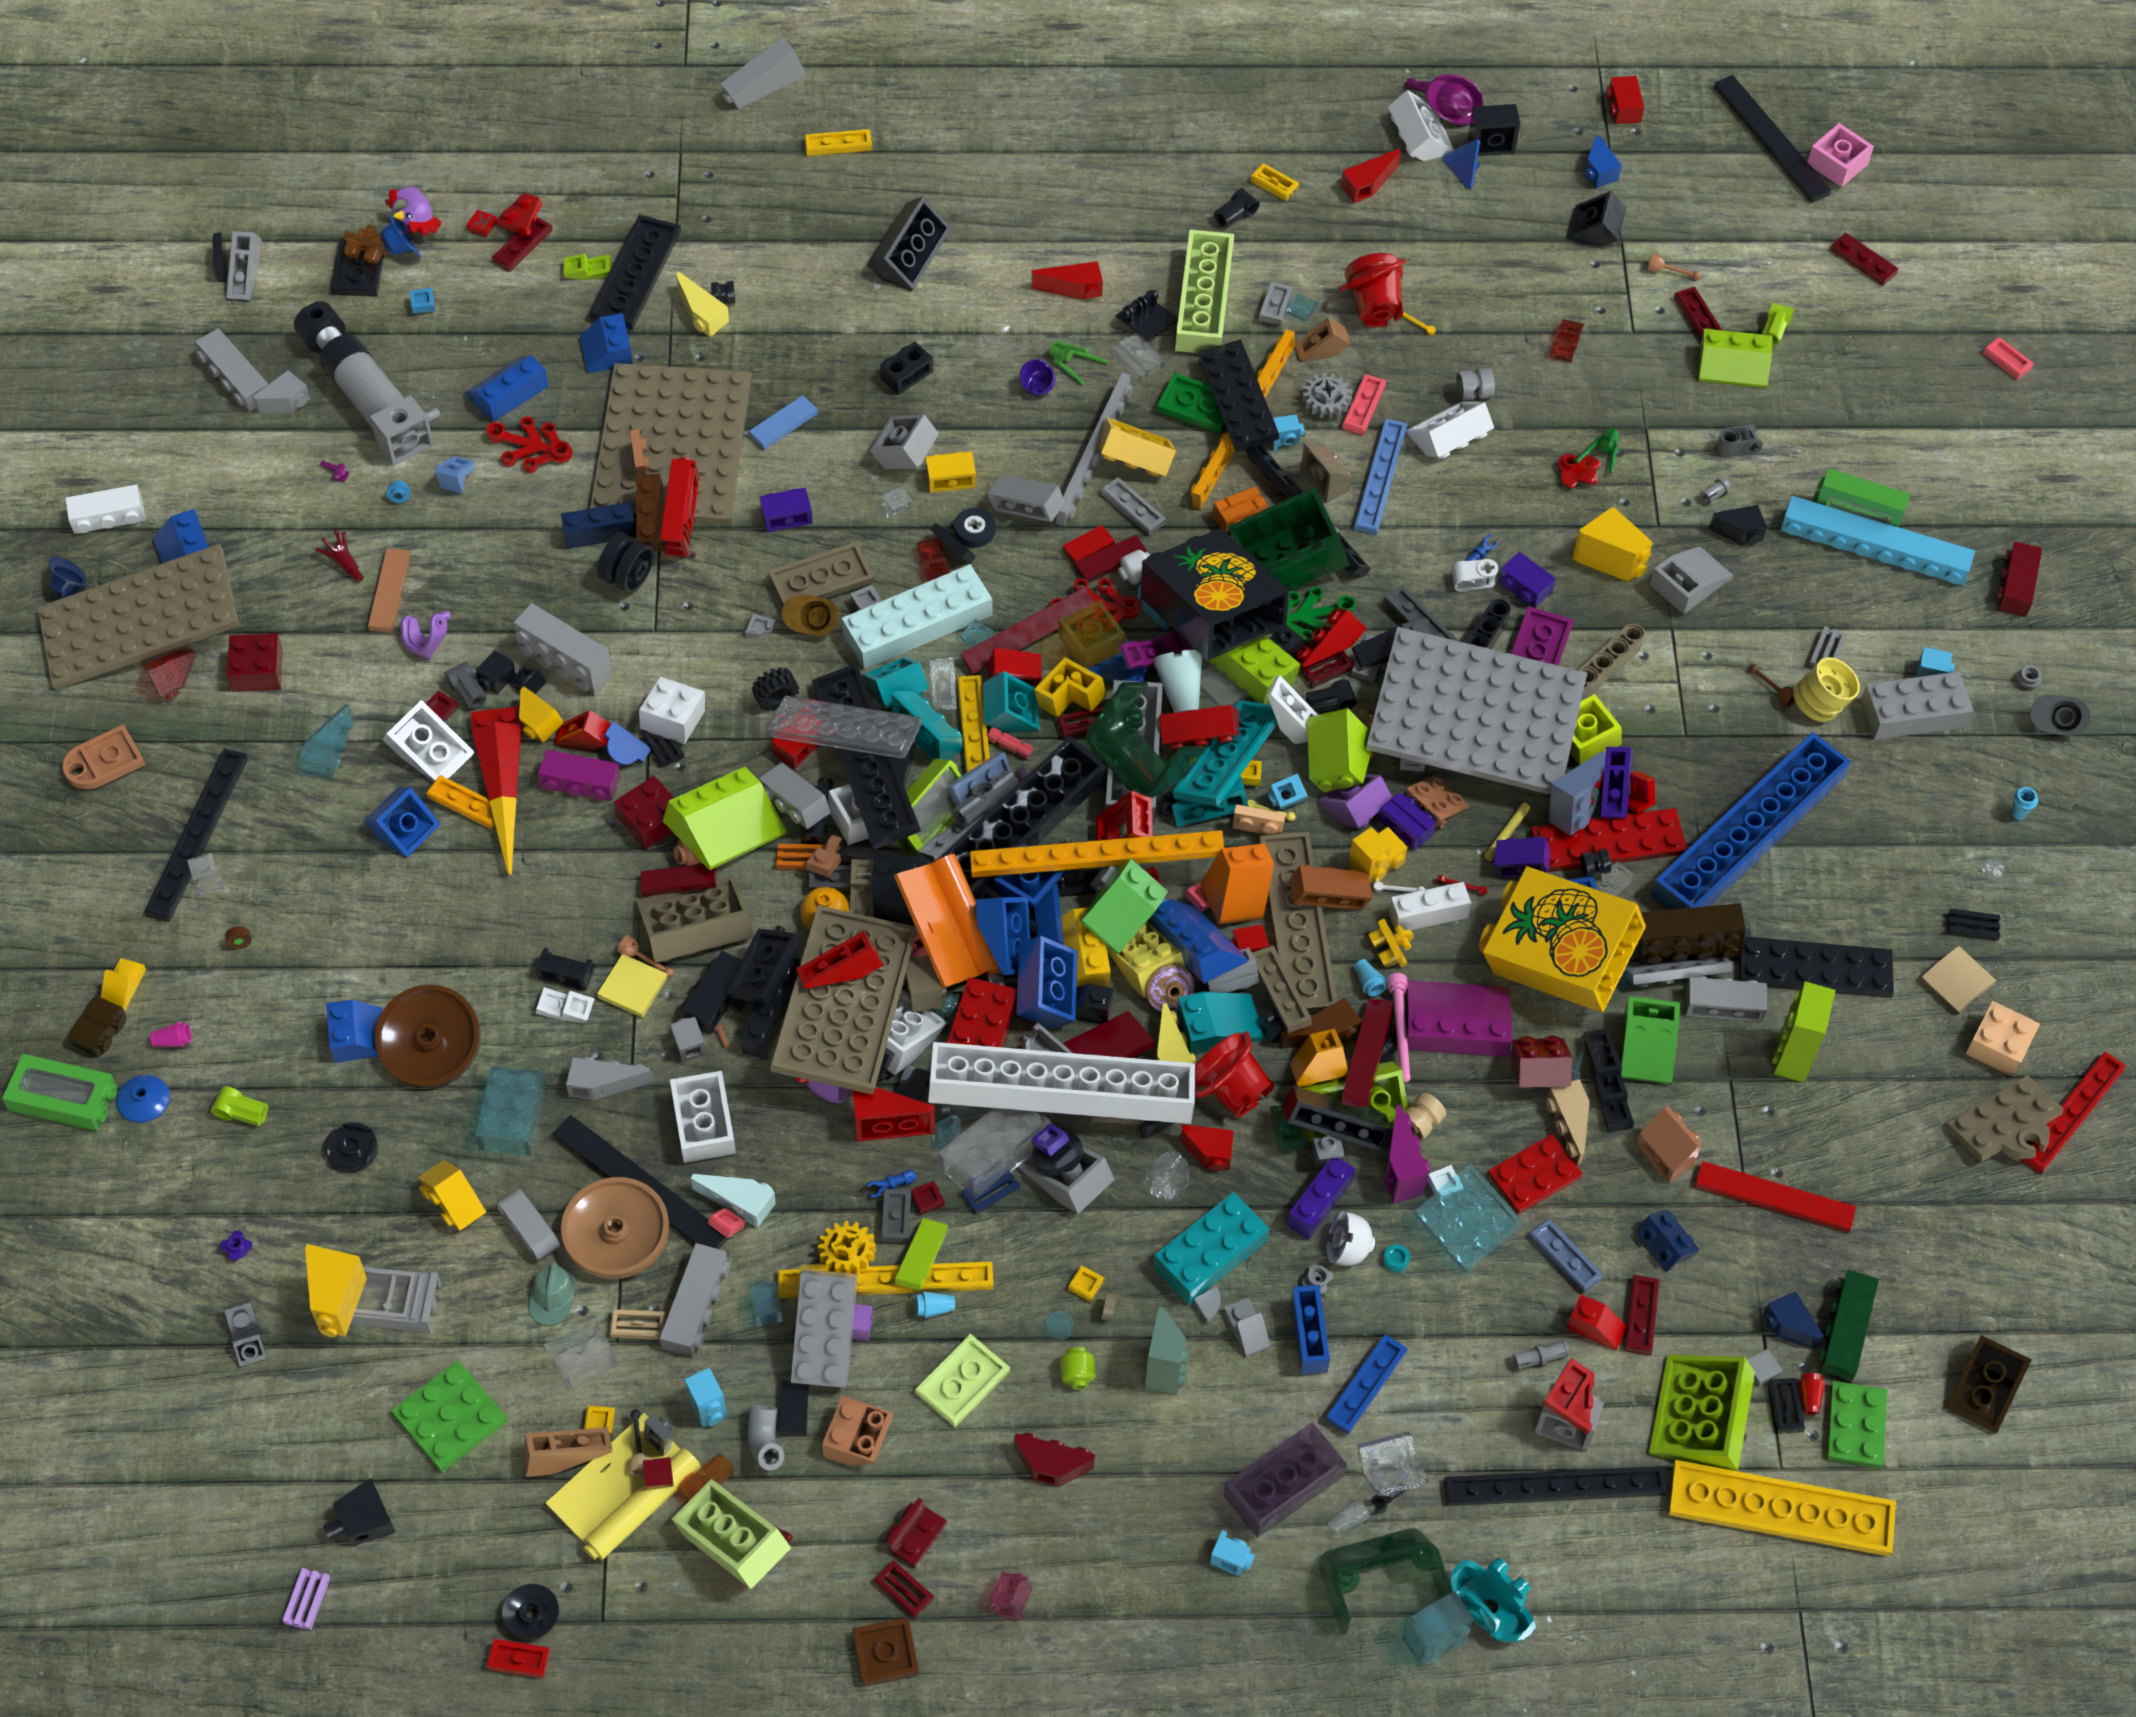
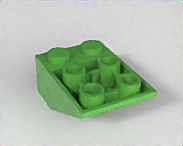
M1628 997L1624 1009L1621 1076L1623 1079L1672 1085L1679 1029L1680 1002Z

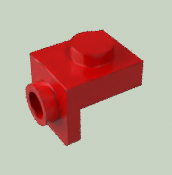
M1637 770L1631 773V796H1629L1628 809L1640 813L1656 804L1655 778Z

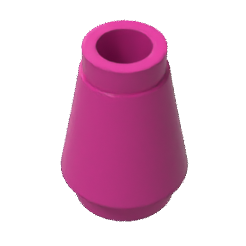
M179 1021L151 1032L150 1040L153 1047H185L187 1043H191L192 1033L188 1023Z

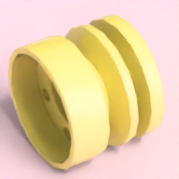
M1826 657L1821 659L1795 685L1793 695L1800 710L1809 718L1818 722H1828L1833 720L1844 707L1856 698L1859 693L1860 684L1856 674L1847 664L1836 658Z

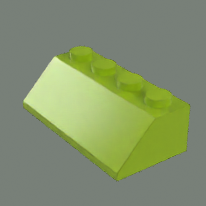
M1392 1061L1379 1064L1369 1106L1365 1108L1385 1113L1389 1122L1393 1123L1397 1105L1401 1104L1403 1111L1408 1109L1402 1070ZM1343 1076L1338 1081L1331 1082L1326 1080L1318 1082L1313 1086H1301V1088L1342 1100L1347 1076ZM1305 1128L1310 1142H1313V1138L1330 1136Z

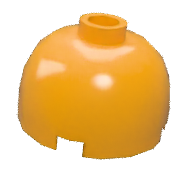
M819 887L810 891L804 897L800 907L801 924L809 930L810 934L818 905L850 912V906L846 897L837 889L830 887Z

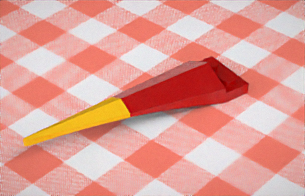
M520 706L471 712L473 738L509 876L512 874L517 787L523 733L522 722L519 719Z

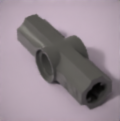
M1005 770L989 783L977 784L972 788L973 795L956 806L954 811L951 812L953 820L959 826L966 828L980 816L988 813L1019 784L1018 779L1012 772Z

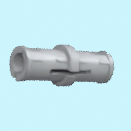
M1565 1340L1544 1346L1541 1344L1535 1345L1533 1349L1512 1354L1514 1358L1513 1363L1517 1371L1539 1364L1544 1366L1552 1360L1569 1357V1348Z

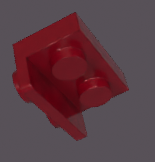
M918 1498L914 1504H908L902 1514L903 1520L898 1526L893 1525L886 1536L888 1551L913 1568L917 1567L947 1525V1520L925 1507L924 1500Z

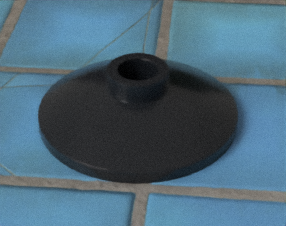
M526 1584L516 1588L508 1595L502 1608L503 1622L508 1631L514 1636L526 1640L537 1639L549 1633L559 1617V1604L556 1596L550 1589L539 1584ZM531 1611L537 1613V1616L533 1619L527 1618V1614Z

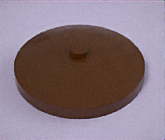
M420 985L398 994L382 1011L375 1032L377 1053L386 1069L401 1082L420 1088L442 1086L460 1077L473 1063L481 1041L479 1020L472 1006L458 992L440 985Z

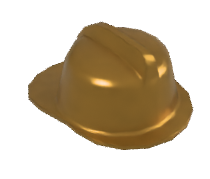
M797 594L790 597L784 603L782 618L791 630L815 636H825L836 628L839 621V611L831 600L806 594Z

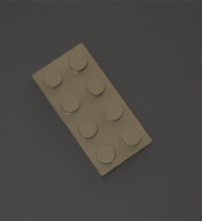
M857 541L768 570V576L782 606L790 597L797 594L827 599L875 582L874 575Z

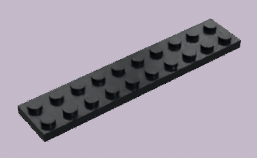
M857 663L813 679L814 689L874 850L922 832Z

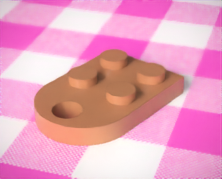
M123 724L70 750L64 758L63 771L71 785L79 789L89 790L105 785L146 764ZM76 768L84 769L79 775L71 774Z

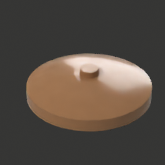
M611 1177L587 1185L571 1199L563 1214L561 1235L568 1256L580 1269L596 1277L619 1279L642 1272L658 1259L668 1241L669 1219L662 1199L648 1185L631 1178Z

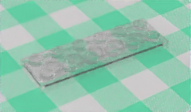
M784 696L766 730L768 737L905 759L922 725L921 717Z

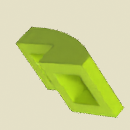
M585 253L563 258L565 278L579 280L604 279L608 277L612 269V258L609 254L589 259Z

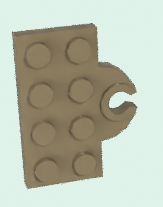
M2027 1075L1947 1122L1946 1129L1980 1162L2001 1150L2008 1157L2020 1162V1159L2036 1157V1149L2034 1146L2028 1145L2026 1141L2036 1142L2039 1150L2042 1152L2046 1150L2050 1137L2049 1128L2046 1124L2062 1115L2063 1107Z

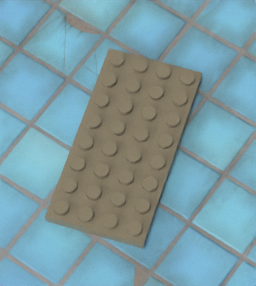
M220 544L38 607L51 683L56 690L239 626L224 552Z
M818 905L800 966L862 931L866 933L877 949L884 966L859 979L807 989L803 986L798 974L771 1064V1072L874 1095L917 928Z

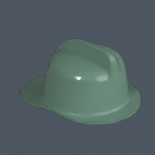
M552 1263V1266H547L537 1273L532 1285L529 1311L533 1319L539 1324L546 1326L556 1325L564 1321L569 1315L576 1288V1279L569 1269Z

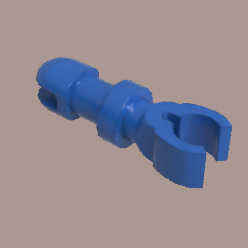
M1492 534L1487 535L1481 540L1480 546H1476L1472 550V555L1468 556L1464 561L1483 560L1486 557V553L1498 545V541L1487 546V540Z
M906 1170L896 1176L888 1175L885 1180L869 1181L865 1186L870 1187L872 1184H875L879 1188H877L874 1194H869L868 1196L878 1197L884 1192V1189H897L896 1186L913 1183L917 1175L913 1170Z

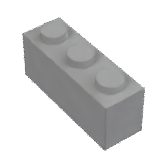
M1002 474L987 493L994 511L1052 522L1065 504L1058 485Z
M780 763L758 778L770 801L776 805L778 810L782 813L786 812L796 824L800 823L806 829H809L831 813L825 795L783 763Z
M1704 976L1689 978L1685 989L1686 1016L1763 1022L1767 1012V983H1758L1754 980L1746 982L1733 981L1729 978L1708 979Z

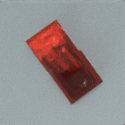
M1562 319L1550 357L1572 363L1584 324Z
M940 538L917 542L918 553L927 582L950 573L947 557L944 555Z

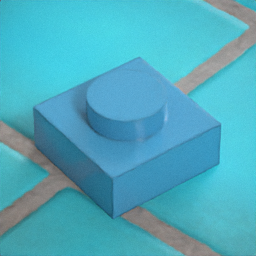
M432 287L409 291L413 314L436 311Z

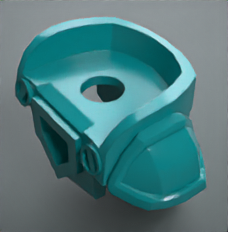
M1500 1557L1493 1560L1486 1570L1473 1561L1462 1560L1455 1566L1450 1576L1451 1592L1455 1603L1463 1608L1464 1612L1485 1632L1488 1631L1494 1640L1516 1643L1527 1639L1536 1629L1534 1618L1528 1609L1524 1607L1527 1600L1526 1595L1531 1590L1530 1585L1521 1577L1513 1581L1506 1574L1510 1570L1508 1564ZM1488 1599L1495 1601L1498 1606L1497 1612L1493 1614L1483 1601Z

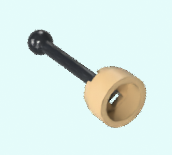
M637 1409L630 1412V1418L634 1424L636 1454L630 1459L629 1468L631 1475L642 1476L644 1475L643 1460H649L650 1457L642 1453L639 1428L641 1413Z

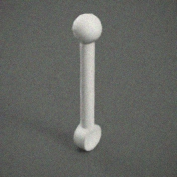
M1375 882L1373 887L1374 891L1378 893L1383 890L1409 893L1426 890L1422 886L1409 888L1383 885L1382 882Z

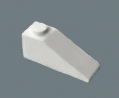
M1278 675L1275 677L1270 688L1268 698L1279 728L1294 744L1308 742V717L1318 714Z

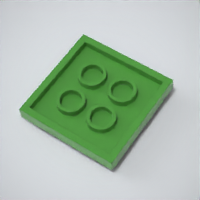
M458 1360L391 1410L394 1417L441 1473L509 1422L506 1415Z

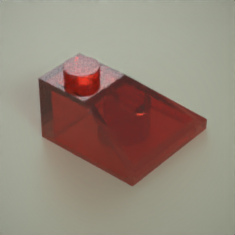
M186 646L142 665L156 693L160 697L165 696L167 699L179 694L178 690L184 688L196 654L194 650Z

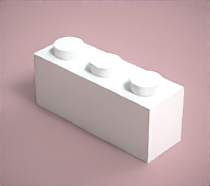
M137 484L66 498L68 519L74 534L145 521L143 501Z
M1464 882L1391 897L1388 913L1394 930L1397 926H1402L1403 930H1414L1468 918L1471 901Z

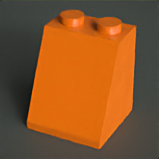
M1266 844L1221 848L1201 881V886L1218 924L1263 918L1274 868V862Z

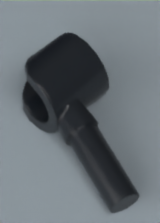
M1400 1486L1386 1496L1377 1494L1371 1499V1505H1374L1377 1501H1382L1384 1506L1380 1507L1377 1513L1383 1514L1387 1511L1388 1504L1404 1493L1406 1489L1404 1486Z

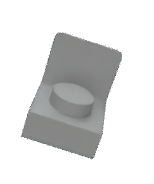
M1249 1298L1224 1307V1313L1245 1357L1271 1347L1263 1316L1261 1313L1256 1314Z

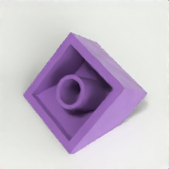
M1365 774L1363 784L1327 792L1318 801L1344 826L1362 828L1369 823L1370 818L1375 814H1379L1381 807L1390 801L1392 796L1381 775Z

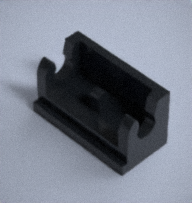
M544 947L535 965L538 978L586 991L596 968L593 960L587 959L586 963L553 955L549 952V948Z

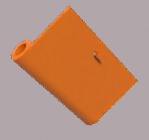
M955 854L945 856L931 864L894 875L942 988L966 981L968 977L975 978L985 974L988 978L987 974L1001 972L977 925V918L975 916L976 901Z

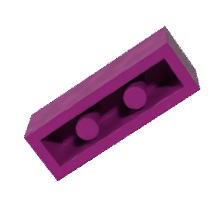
M546 749L538 777L540 786L549 791L558 790L568 792L574 796L583 795L596 800L612 801L620 779L618 763Z

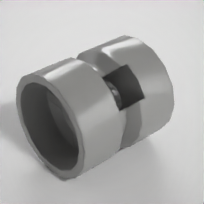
M1491 368L1476 369L1475 373L1472 370L1457 372L1456 388L1460 401L1474 400L1476 396L1480 399L1494 396L1495 381Z

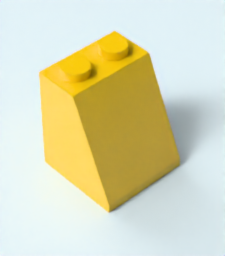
M1611 507L1579 530L1572 559L1629 582L1635 577H1641L1646 572V565L1651 556L1650 551L1653 542L1617 509Z
M307 1244L305 1254L310 1309L317 1327L322 1334L328 1337H336V1335L345 1337L367 1281L360 1257Z

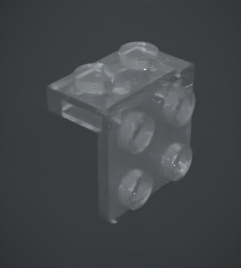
M1409 1431L1357 1444L1362 1476L1377 1495L1390 1496L1396 1491L1417 1489L1422 1484L1429 1482L1427 1473L1416 1460L1413 1437Z

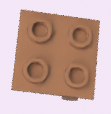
M1436 775L1406 788L1408 793L1405 797H1411L1420 810L1429 812L1435 819L1436 827L1440 829L1447 824L1446 818L1470 808V805L1459 794H1456Z

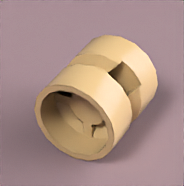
M1421 1093L1413 1101L1411 1107L1404 1111V1113H1408L1410 1116L1413 1136L1417 1135L1420 1142L1431 1133L1432 1127H1437L1447 1115L1446 1109L1441 1102L1429 1093Z

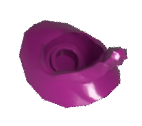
M1445 74L1435 77L1431 82L1409 78L1404 83L1408 90L1424 93L1431 108L1443 119L1456 125H1470L1473 107L1483 106L1482 92L1474 82L1463 76Z

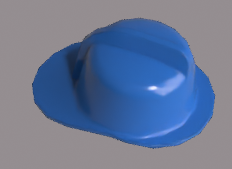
M390 215L391 222L380 232V239L385 249L392 254H401L412 249L422 258L421 253L410 241L402 224L393 215Z

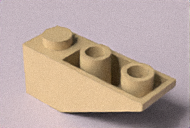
M1580 1079L1571 1081V1086L1551 1087L1546 1099L1548 1111L1553 1113L1556 1118L1557 1131L1559 1135H1563L1565 1138L1567 1153L1571 1158H1574L1577 1166L1581 1165L1585 1152L1589 1099Z

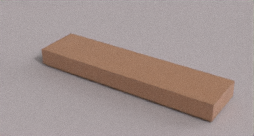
M386 549L368 624L369 631L393 633L410 563V550Z

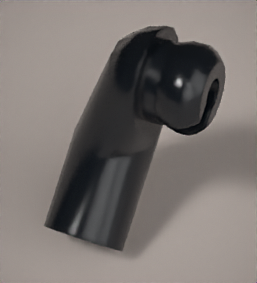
M1172 791L1161 796L1158 809L1163 816L1172 815V805L1180 801L1179 799H1174Z

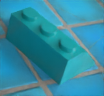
M894 691L891 693L893 721L898 726L906 725L908 732L914 734L916 744L932 760H951L962 752L963 737L956 728H952L947 724L945 717L939 712L936 713L926 698H921L915 691Z

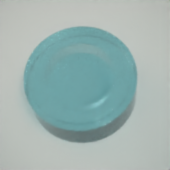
M1056 1311L1048 1317L1047 1331L1051 1337L1061 1340L1072 1334L1074 1321L1069 1313Z

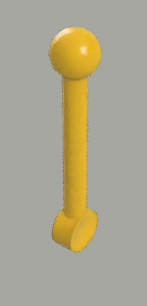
M1405 312L1403 313L1402 317L1425 329L1428 335L1432 336L1435 334L1436 328L1434 326H1427Z

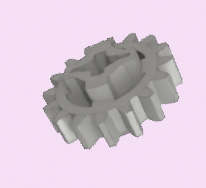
M1323 373L1321 378L1314 375L1313 381L1308 379L1307 385L1303 387L1302 402L1306 403V409L1312 408V415L1318 412L1320 413V418H1323L1324 414H1327L1329 419H1332L1333 414L1340 417L1341 411L1347 412L1348 406H1351L1352 389H1349V382L1343 383V377L1335 379V374L1333 373L1330 377Z

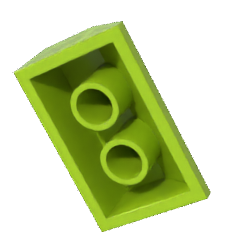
M1704 329L1699 346L1698 381L1767 388L1772 358V336Z

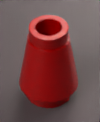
M1803 1373L1801 1374V1380L1798 1381L1803 1413L1808 1415L1820 1414L1825 1387L1823 1375Z

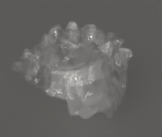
M1166 1151L1152 1160L1147 1171L1148 1176L1146 1177L1150 1181L1151 1195H1156L1158 1199L1161 1197L1165 1198L1166 1201L1175 1199L1189 1185L1190 1172L1188 1161L1182 1158L1180 1153H1175V1151Z

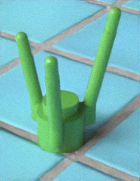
M1060 340L1054 341L1049 355L1054 358L1053 363L1060 366L1081 385H1084V381L1063 363L1064 361H1069L1072 355L1075 354L1096 362L1108 364V360L1088 354L1086 348L1067 344Z

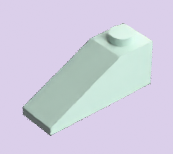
M693 1174L691 1177L692 1190L723 1208L728 1207L757 1228L776 1204L773 1189L763 1182L758 1183L753 1179Z

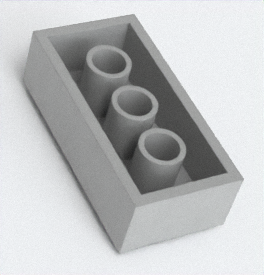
M533 603L513 622L520 653L527 658L531 657L538 661L543 668L556 672L561 679L574 683L582 692H589L596 696L613 677L608 648Z
M1960 672L1866 684L1860 699L1874 740L1967 728L1974 713Z
M804 1269L801 1272L791 1383L842 1388L847 1386L849 1382L858 1274Z

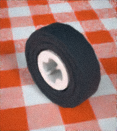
M965 509L957 515L954 521V534L965 546L976 548L985 546L992 541L995 535V520L984 509ZM971 526H976L978 529L973 530Z

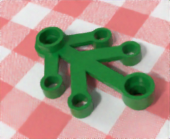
M1314 586L1310 588L1309 595L1298 612L1288 614L1292 607H1297L1300 604L1301 595L1297 591H1290L1286 625L1303 638V645H1308L1312 640L1314 632L1310 629H1302L1293 623L1301 622L1317 630L1325 623L1316 618L1326 617L1334 609L1343 607L1349 608L1347 610L1353 614L1356 601L1352 596L1343 595L1338 598L1335 605L1312 609L1315 603L1323 599V589Z

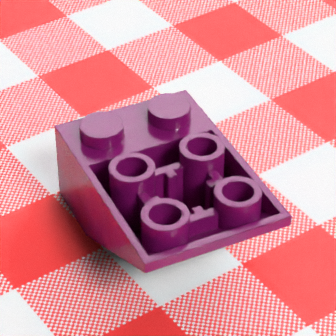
M1401 1104L1396 1107L1384 1179L1393 1204L1423 1196L1425 1185H1427V1177L1430 1173L1428 1160L1422 1158L1420 1153L1421 1144L1417 1135L1413 1136L1411 1131L1412 1123L1408 1113H1404Z

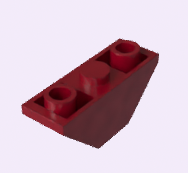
M1015 1433L1014 1449L1031 1478L1035 1481L1061 1487L1094 1469L1096 1454L1091 1453L1086 1448L1067 1447L1057 1440H1041L1031 1433Z

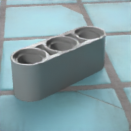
M517 1188L496 1202L505 1220L536 1261L541 1260L560 1247L555 1234L520 1188Z

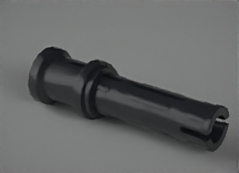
M821 777L817 781V789L825 795L828 803L829 791L832 790L833 781L827 778L826 786H824L825 777ZM826 817L808 829L807 834L803 838L804 844L825 845L826 839L824 834L825 830L829 827Z

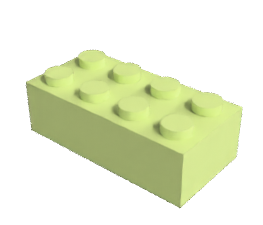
M712 1479L672 1518L686 1539L750 1589L791 1549L776 1527Z

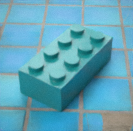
M1233 1192L1154 1255L1153 1268L1190 1305L1193 1303L1194 1298L1208 1291L1268 1242L1270 1228Z

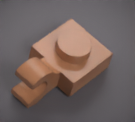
M832 835L828 840L826 849L818 847L806 862L807 870L830 877L841 863V855L836 852L842 848L838 846L842 838Z

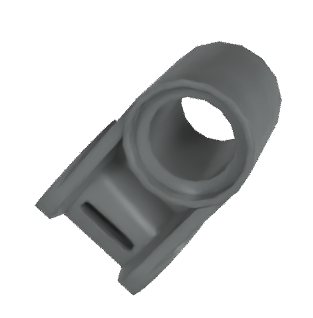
M1749 423L1742 426L1723 428L1717 440L1715 451L1724 458L1748 455L1761 450L1763 443L1755 433V425Z

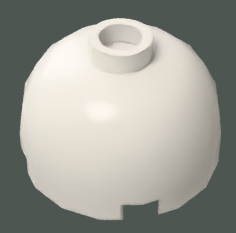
M1339 1212L1336 1215L1329 1230V1233H1333L1332 1243L1327 1241V1257L1330 1262L1338 1265L1352 1266L1358 1264L1367 1257L1368 1253L1373 1251L1375 1246V1238L1372 1237L1369 1223L1361 1216L1350 1212Z

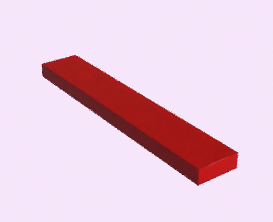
M2105 1051L2061 1105L2063 1107L2062 1115L2046 1124L2050 1133L2046 1150L2044 1152L2040 1151L2038 1144L2033 1141L2030 1146H2034L2036 1149V1157L2020 1160L2042 1175L2127 1066Z
M1705 1161L1701 1162L1695 1187L1847 1233L1851 1231L1856 1206Z

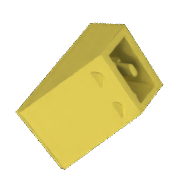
M1147 921L1119 954L1113 952L1106 945L1108 953L1127 981L1143 998L1147 997V981L1151 974L1159 967L1175 964L1185 968L1182 952Z

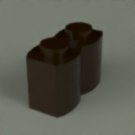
M95 995L68 1035L71 1045L97 1057L106 1052L112 1044V1036L117 1031H120L126 1023V1013L123 1007Z

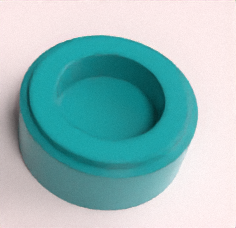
M1394 1244L1385 1250L1383 1263L1388 1270L1398 1273L1406 1270L1409 1266L1410 1253L1406 1247Z

